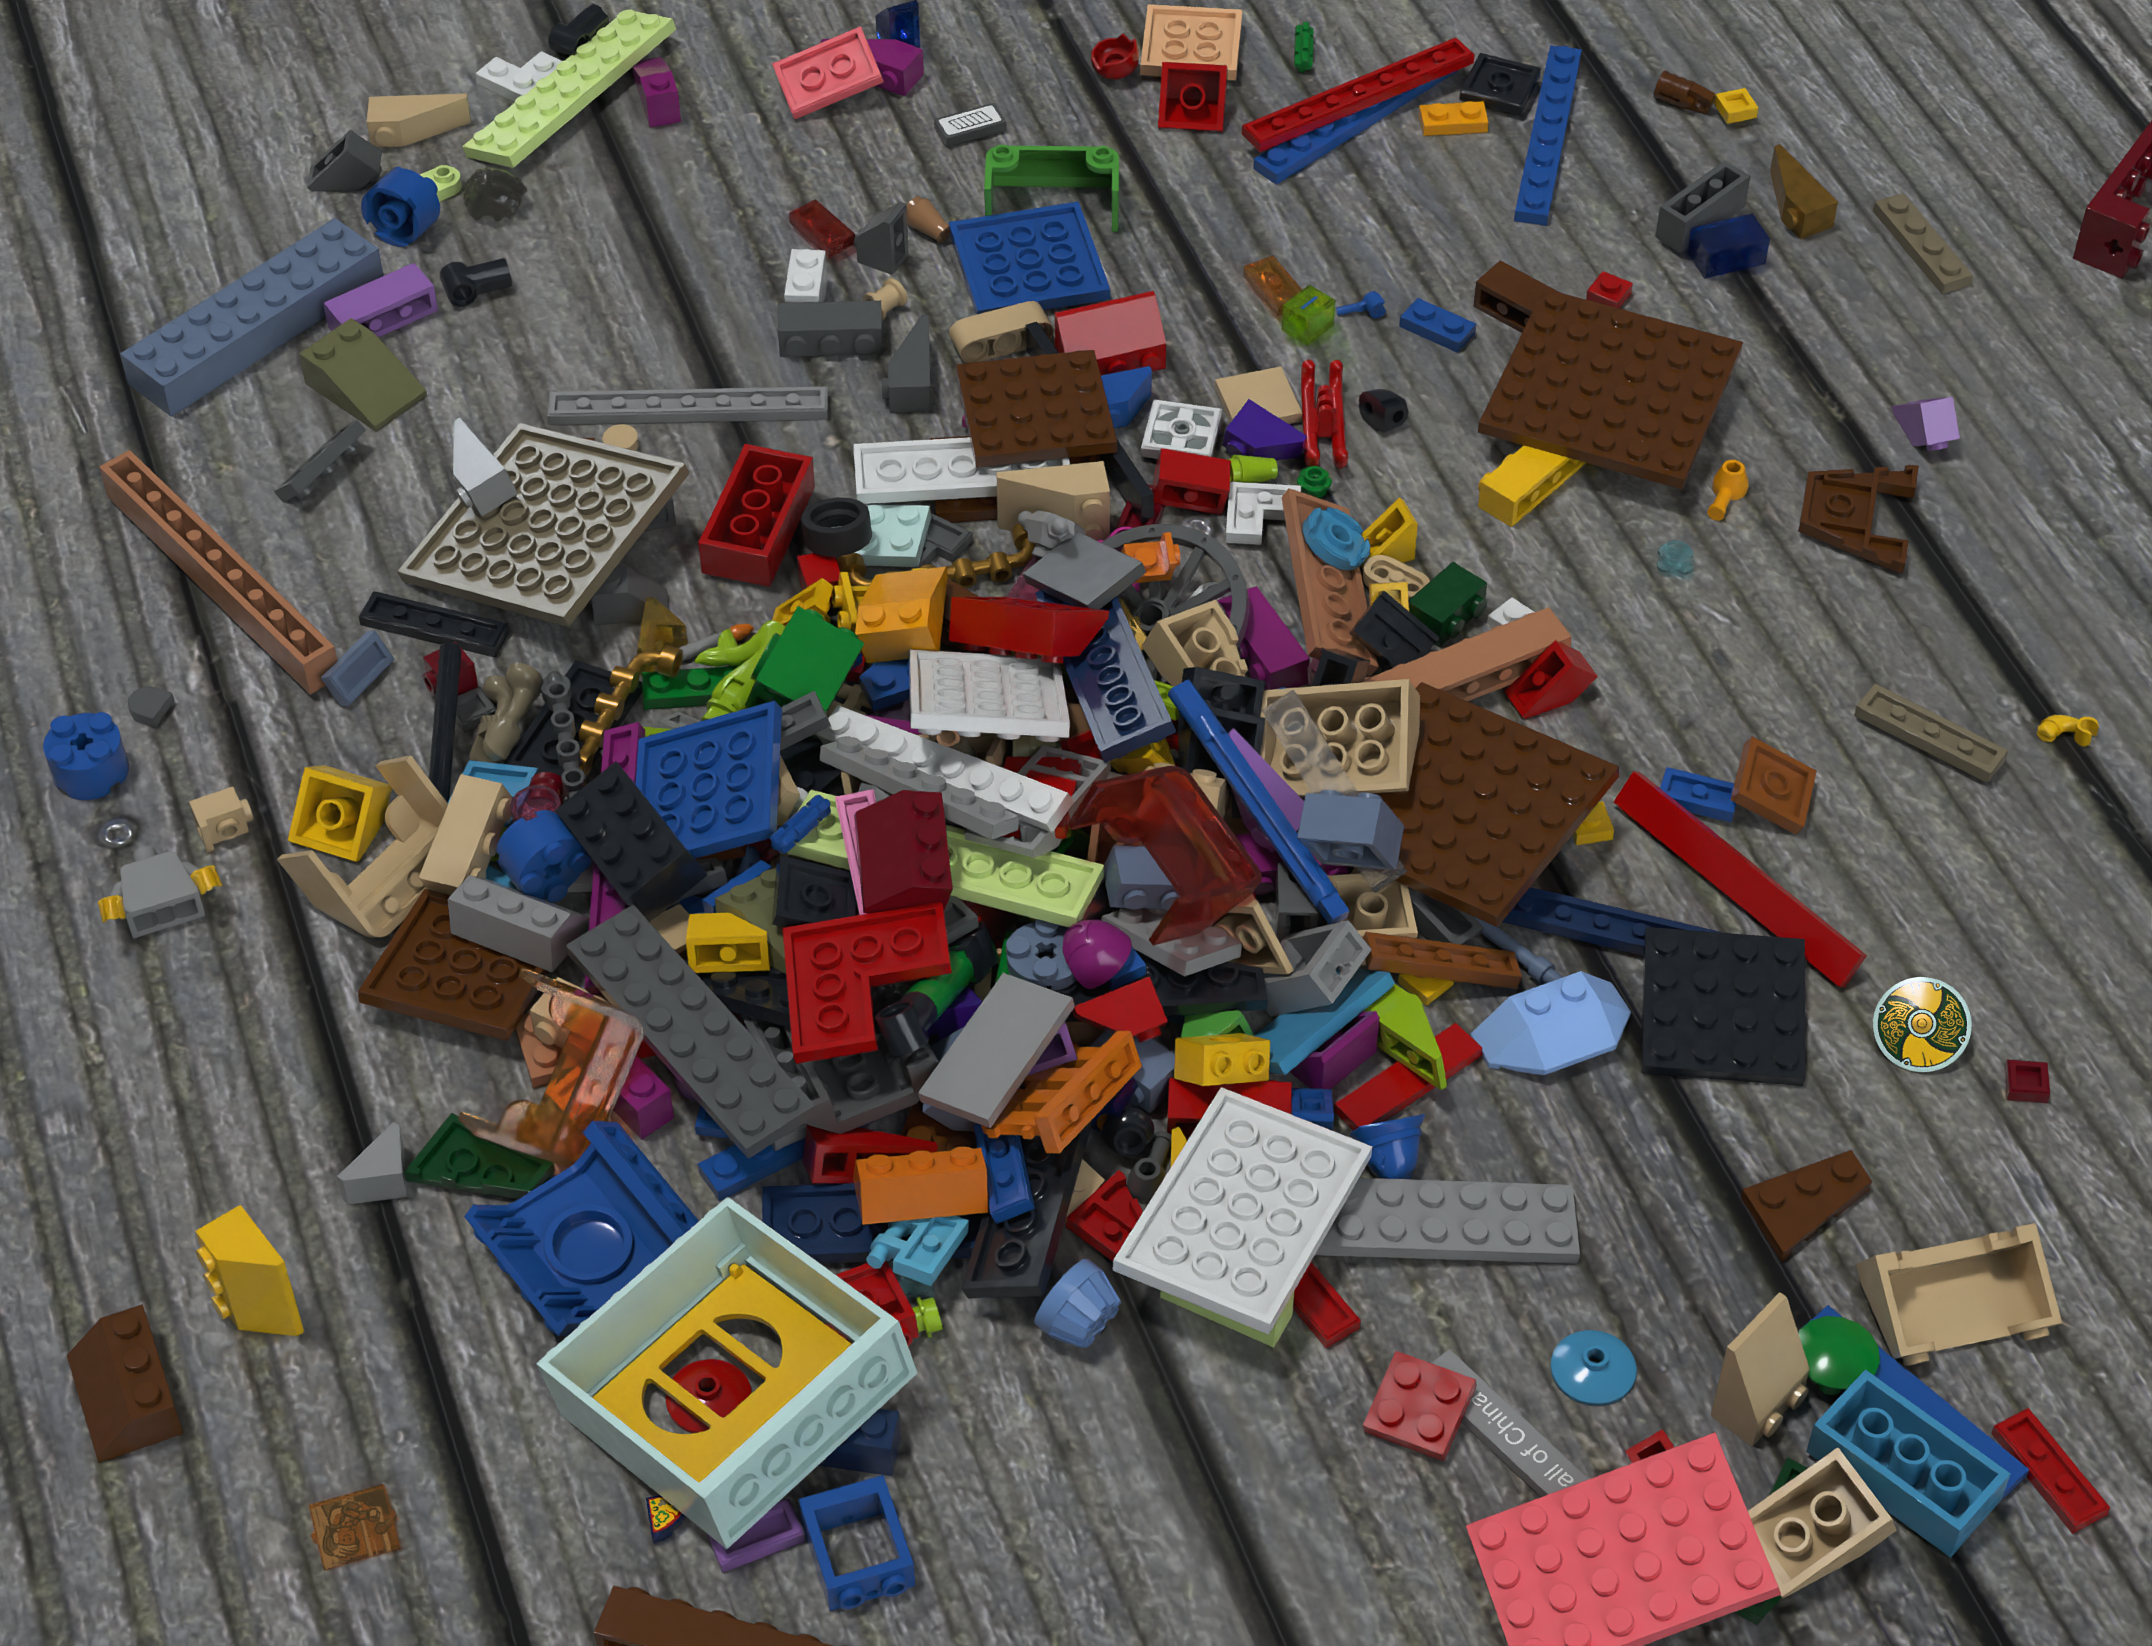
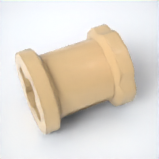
M889 278L884 281L883 287L874 293L869 292L865 294L863 301L881 300L883 320L886 318L887 312L894 307L905 305L908 297L901 283L894 278Z

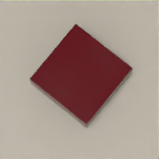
M2007 1059L2004 1067L2007 1100L2048 1103L2050 1098L2048 1062Z

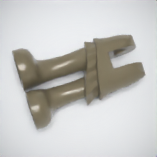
M518 662L512 663L507 669L506 678L493 675L485 680L483 691L486 697L493 704L497 705L494 715L481 716L480 724L477 726V735L470 752L471 761L503 762L508 758L513 746L520 741V733L522 731L517 726L518 722L540 696V686L543 682L542 675L532 666Z

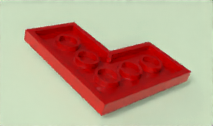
M942 901L782 928L792 1050L795 1063L799 1064L878 1050L871 987L952 973L945 911Z

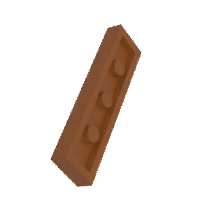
M1365 932L1363 937L1372 949L1365 958L1367 967L1370 970L1513 989L1518 988L1522 978L1513 951Z

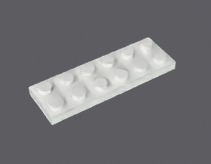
M969 437L853 444L857 500L864 504L997 496L996 472L1070 465L1069 458L976 468Z

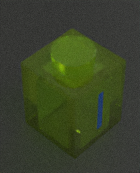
M1309 284L1283 305L1282 331L1306 346L1310 345L1334 326L1336 300Z

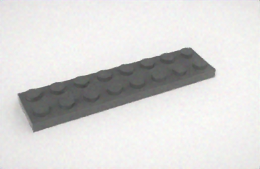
M631 905L566 945L571 959L748 1159L817 1115L815 1104L634 905Z

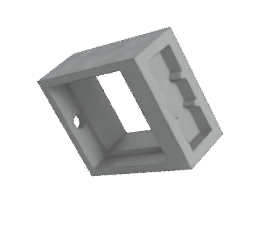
M1349 920L1286 934L1280 944L1294 971L1289 975L1264 973L1267 993V1010L1265 1011L1272 1017L1334 1003L1372 950ZM1337 967L1339 968V971H1340L1339 975L1336 973V968H1337Z

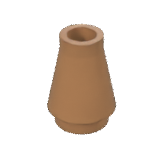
M917 196L909 201L906 205L907 225L934 238L939 243L945 241L950 235V226L930 200Z

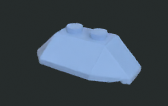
M1580 971L1510 996L1470 1036L1483 1048L1481 1057L1488 1068L1500 1069V1067L1516 1072L1546 1075L1615 1050L1628 1023L1631 1011L1611 982Z

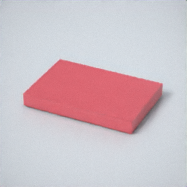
M861 26L772 63L794 119H798L884 82Z

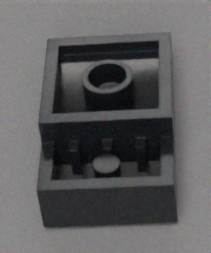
M1200 667L1184 668L1182 682L1188 679L1191 680L1226 732L1229 733L1234 728L1260 755L1266 718L1260 717L1265 681ZM1179 712L1178 757L1180 771L1193 773V770L1196 769L1209 770L1216 773V778L1226 779ZM1226 780L1228 790H1232L1230 784Z

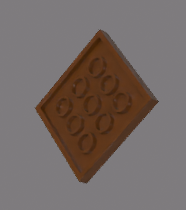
M1079 350L1067 353L956 364V376L976 468L1117 452V439L1094 350Z
M424 889L358 990L359 1003L508 1041L549 971L451 934L448 898L451 895Z

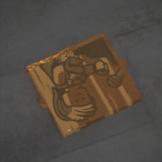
M384 1484L309 1505L315 1531L311 1534L313 1543L318 1544L324 1570L400 1549L394 1522L397 1520L396 1511L390 1509Z

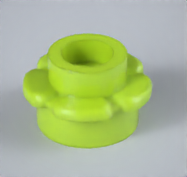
M918 1297V1306L912 1308L916 1314L918 1333L926 1330L927 1337L931 1338V1333L943 1330L934 1297L924 1300Z

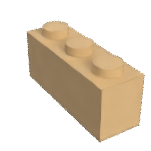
M460 774L419 875V879L428 890L452 895L469 875L486 879V869L491 856L497 853L496 848L500 840L501 831L505 822L511 818L514 809V799L502 783Z

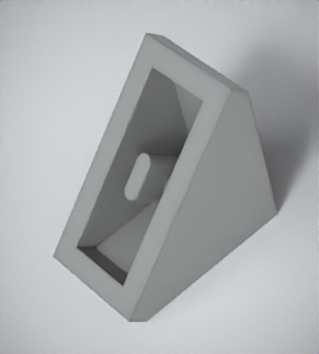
M393 1122L337 1176L343 1201L348 1204L408 1197L407 1181L404 1175L406 1170L405 1146L398 1124Z

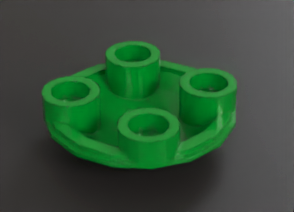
M1825 1316L1811 1320L1799 1330L1798 1334L1810 1368L1808 1378L1818 1384V1388L1823 1393L1837 1395L1842 1390H1847L1865 1369L1873 1375L1876 1374L1880 1363L1879 1347L1872 1334L1859 1323L1844 1317Z

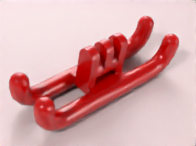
M1308 359L1301 366L1303 434L1307 436L1304 459L1307 467L1319 465L1320 452L1318 450L1317 437H1331L1333 464L1337 469L1345 468L1348 463L1349 454L1346 449L1342 389L1343 364L1337 359L1333 360L1329 365V386L1322 385L1318 388L1317 406L1315 404V363Z

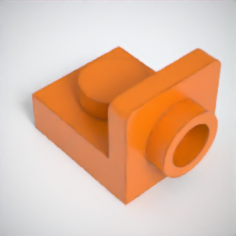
M1171 532L1163 533L1160 541L1124 544L1121 550L1122 553L1141 561L1146 570V573L1134 583L1171 580L1176 566L1180 565V549L1178 544H1173Z

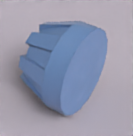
M1082 1259L1066 1272L1051 1289L1038 1309L1034 1323L1035 1326L1050 1338L1081 1349L1083 1347L1087 1348L1093 1343L1094 1335H1101L1108 1327L1105 1325L1108 1319L1116 1316L1121 1301L1103 1270L1090 1259Z

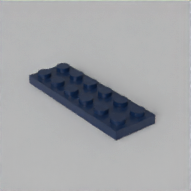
M854 1183L763 1186L762 1222L818 1263L867 1262L866 1259L871 1252L870 1246L879 1234L885 1233L888 1229V1222L862 1225ZM984 1213L957 1215L960 1218L969 1220L968 1234L951 1258L971 1257ZM909 1234L907 1237H902L901 1239L907 1241L911 1235Z

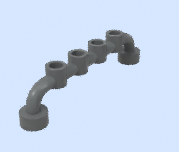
M552 671L543 679L540 688L543 701L553 711L551 724L553 736L558 740L556 746L558 764L564 770L561 777L565 797L570 799L586 786L584 772L579 769L581 754L579 744L574 740L576 735L574 716L568 710L572 697L570 680L565 675Z

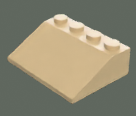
M1409 679L1264 690L1260 717H1264L1266 720L1260 756L1300 798H1305L1306 793L1320 794L1321 790L1324 789L1335 790L1344 795H1354L1362 792L1382 793L1409 790L1420 725V695Z

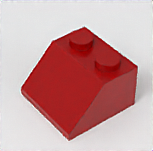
M1162 62L1158 128L1223 132L1228 78L1227 65Z

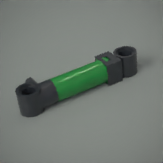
M978 921V928L949 944L952 973L920 978L899 1002L885 1007L876 1014V1018H874L876 1034H883L892 1056L906 1055L923 1047L929 1040L926 1034L927 1030L968 985L980 983L991 971L990 968L999 962V955L985 922Z

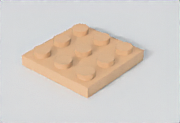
M1148 4L1140 75L1161 77L1162 62L1227 65V80H1236L1242 10Z

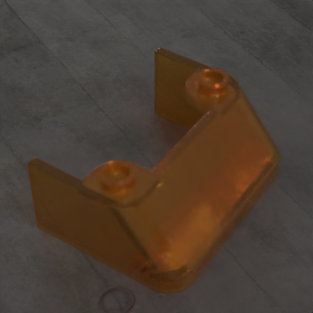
M521 968L519 973L521 978L535 989L552 995L548 1007L549 1014L552 1020L559 1026L571 1030L540 1104L524 1099L513 1101L504 1109L498 1124L464 1112L460 1113L458 1120L477 1137L569 1168L591 1144L583 1134L592 1121H609L643 1040V1026L632 1014L589 993Z

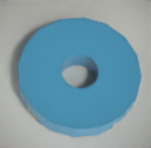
M1321 507L1315 508L1303 522L1302 532L1306 543L1319 558L1335 568L1348 571L1357 569L1370 554L1369 540L1367 538L1364 541L1361 535L1363 529L1359 523L1338 509L1328 507L1324 511L1321 510Z

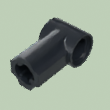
M592 3L567 25L558 23L552 28L548 39L549 48L568 57L575 55L579 46L591 41V38L597 34L598 30L609 24L608 15L604 13L600 6Z
M505 258L469 267L462 262H451L440 271V280L450 303L457 307L470 305L479 294L512 286V279Z

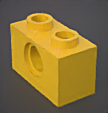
M1243 1033L1175 1038L1174 1079L1201 1086L1269 1081L1270 1040Z

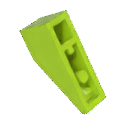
M1394 984L1390 990L1363 1011H1376L1380 1017L1377 1047L1439 1090H1443L1447 1087L1442 1055L1424 1011L1423 1003L1414 993H1408Z

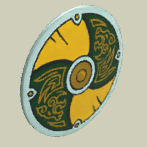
M1928 977L1910 978L1895 984L1878 1002L1873 1018L1874 1036L1880 1050L1891 1062L1913 1072L1937 1071L1953 1063L1965 1050L1972 1028L1970 1011L1963 997L1947 983Z

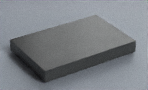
M1076 532L1075 536L1066 539L1022 574L1027 584L1072 606L1100 610L1142 577L1146 570L1141 561Z

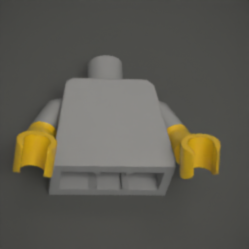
M142 846L133 854L135 862L123 865L120 869L121 880L114 884L110 896L98 901L101 920L104 923L108 919L127 918L132 938H137L204 917L205 912L200 894H205L206 891L211 890L214 886L221 887L223 885L213 865L198 868L188 861L181 862L175 852L168 851L157 855L154 847Z

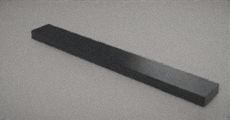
M1037 321L1025 325L1026 351L1029 356L1059 353ZM1117 440V452L1100 454V461H1104L1105 470L1125 500L1129 501L1141 523L1148 522V519L1154 516V493Z

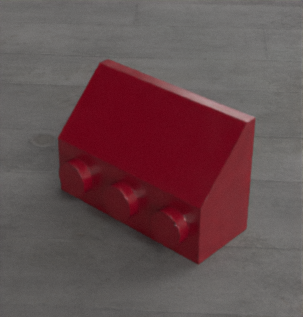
M902 790L856 811L854 821L863 913H874L940 901L943 902L945 911L953 886L942 793Z

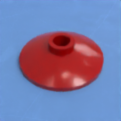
M705 1359L693 1362L679 1370L672 1378L722 1418L726 1417L752 1394L746 1375L735 1365L723 1360ZM707 1387L714 1388L710 1392L701 1391L702 1389ZM666 1394L667 1411L677 1426L692 1434L710 1429Z

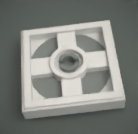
M1153 400L1141 446V457L1158 459L1161 448L1213 457L1223 409Z

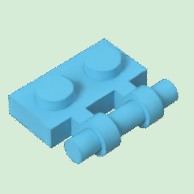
M958 1216L888 1222V1229L885 1233L879 1234L870 1246L871 1252L866 1259L867 1263L871 1267L878 1269L885 1261H890L893 1258L894 1273L931 1286L968 1234L969 1220ZM909 1234L911 1235L907 1241L901 1239L902 1237H907Z

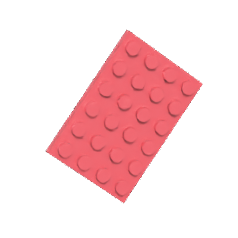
M1716 1432L1466 1525L1508 1646H1643L1781 1595Z

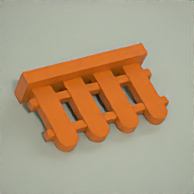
M1116 1031L1101 1047H1079L1078 1044L1072 1043L1077 1059L1026 1076L1023 1081L1025 1089H1017L991 1128L981 1125L983 1133L988 1134L989 1138H998L1000 1135H1022L1023 1139H1033L1035 1136H1040L1046 1153H1061L1142 1067L1131 1031Z

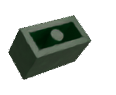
M1452 562L1408 600L1409 612L1440 637L1434 644L1440 648L1450 638L1457 637L1464 625L1473 617L1478 618L1484 612L1487 606V582Z

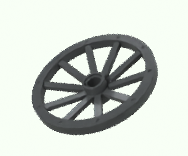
M1174 524L1139 526L1120 532L1101 542L1121 552L1124 544L1160 541L1163 533L1171 532L1173 544L1194 549L1164 601H1162L1161 581L1149 582V599L1146 600L1141 597L1132 584L1126 588L1123 593L1135 607L1134 611H1128L1147 638L1155 626H1150L1153 622L1216 600L1231 591L1232 608L1229 621L1236 630L1239 639L1236 646L1239 649L1248 626L1250 613L1249 594L1245 579L1237 562L1222 544L1201 531ZM1205 555L1208 556L1223 570L1227 578L1176 606ZM1131 621L1132 627L1137 630L1136 624ZM1132 630V632H1133V634H1134V636H1135V638H1136L1137 633H1136L1134 630ZM1146 653L1145 661L1153 679L1156 681L1157 668Z

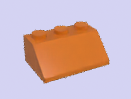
M957 1147L951 1151L933 1153L915 1151L909 1155L891 1157L879 1154L870 1156L867 1159H859L855 1162L853 1180L862 1225L988 1213L987 1168L981 1148Z

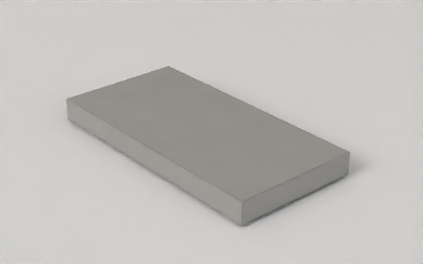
M1003 973L918 1092L920 1101L991 1128L1075 1007L1073 998Z

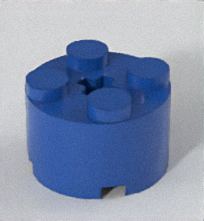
M394 167L363 196L361 202L363 218L367 224L369 222L373 224L377 229L374 234L385 243L396 247L407 246L409 243L416 241L439 217L440 203L436 194L438 191L437 185L432 179L428 177L423 178L412 170Z
M99 712L96 714L81 713L72 716L62 715L51 722V729L44 739L43 750L54 785L58 790L59 788L67 793L68 797L73 799L92 800L111 793L110 787L118 781L120 785L128 775L129 763L120 731L109 714Z
M541 810L534 812L538 817L527 822L522 817L503 833L496 848L499 854L497 863L521 893L543 900L547 899L549 902L555 903L566 896L568 888L589 867L591 857L557 813L550 810Z

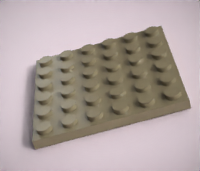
M519 423L493 454L505 468L518 494L482 517L473 506L466 508L458 497L397 572L401 580L406 583L569 627L686 479L689 471L683 462Z

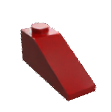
M807 1125L803 1164L812 1183H854L853 1174L856 1160L867 1159L870 1156L879 1154L891 1157L909 1155L915 1151L933 1153L937 1152L938 1145L932 1141L859 1127L843 1134H838Z

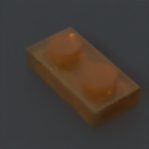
M1273 255L1244 266L1243 277L1277 316L1299 309L1307 303L1308 295Z

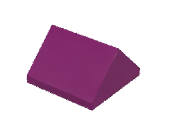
M1365 1011L1360 1013L1293 1068L1290 1073L1311 1089H1332L1376 1053L1380 1020L1377 1012Z

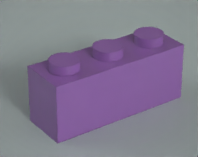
M415 263L324 302L328 328L331 331L352 318L375 333L377 337L438 311L434 285Z

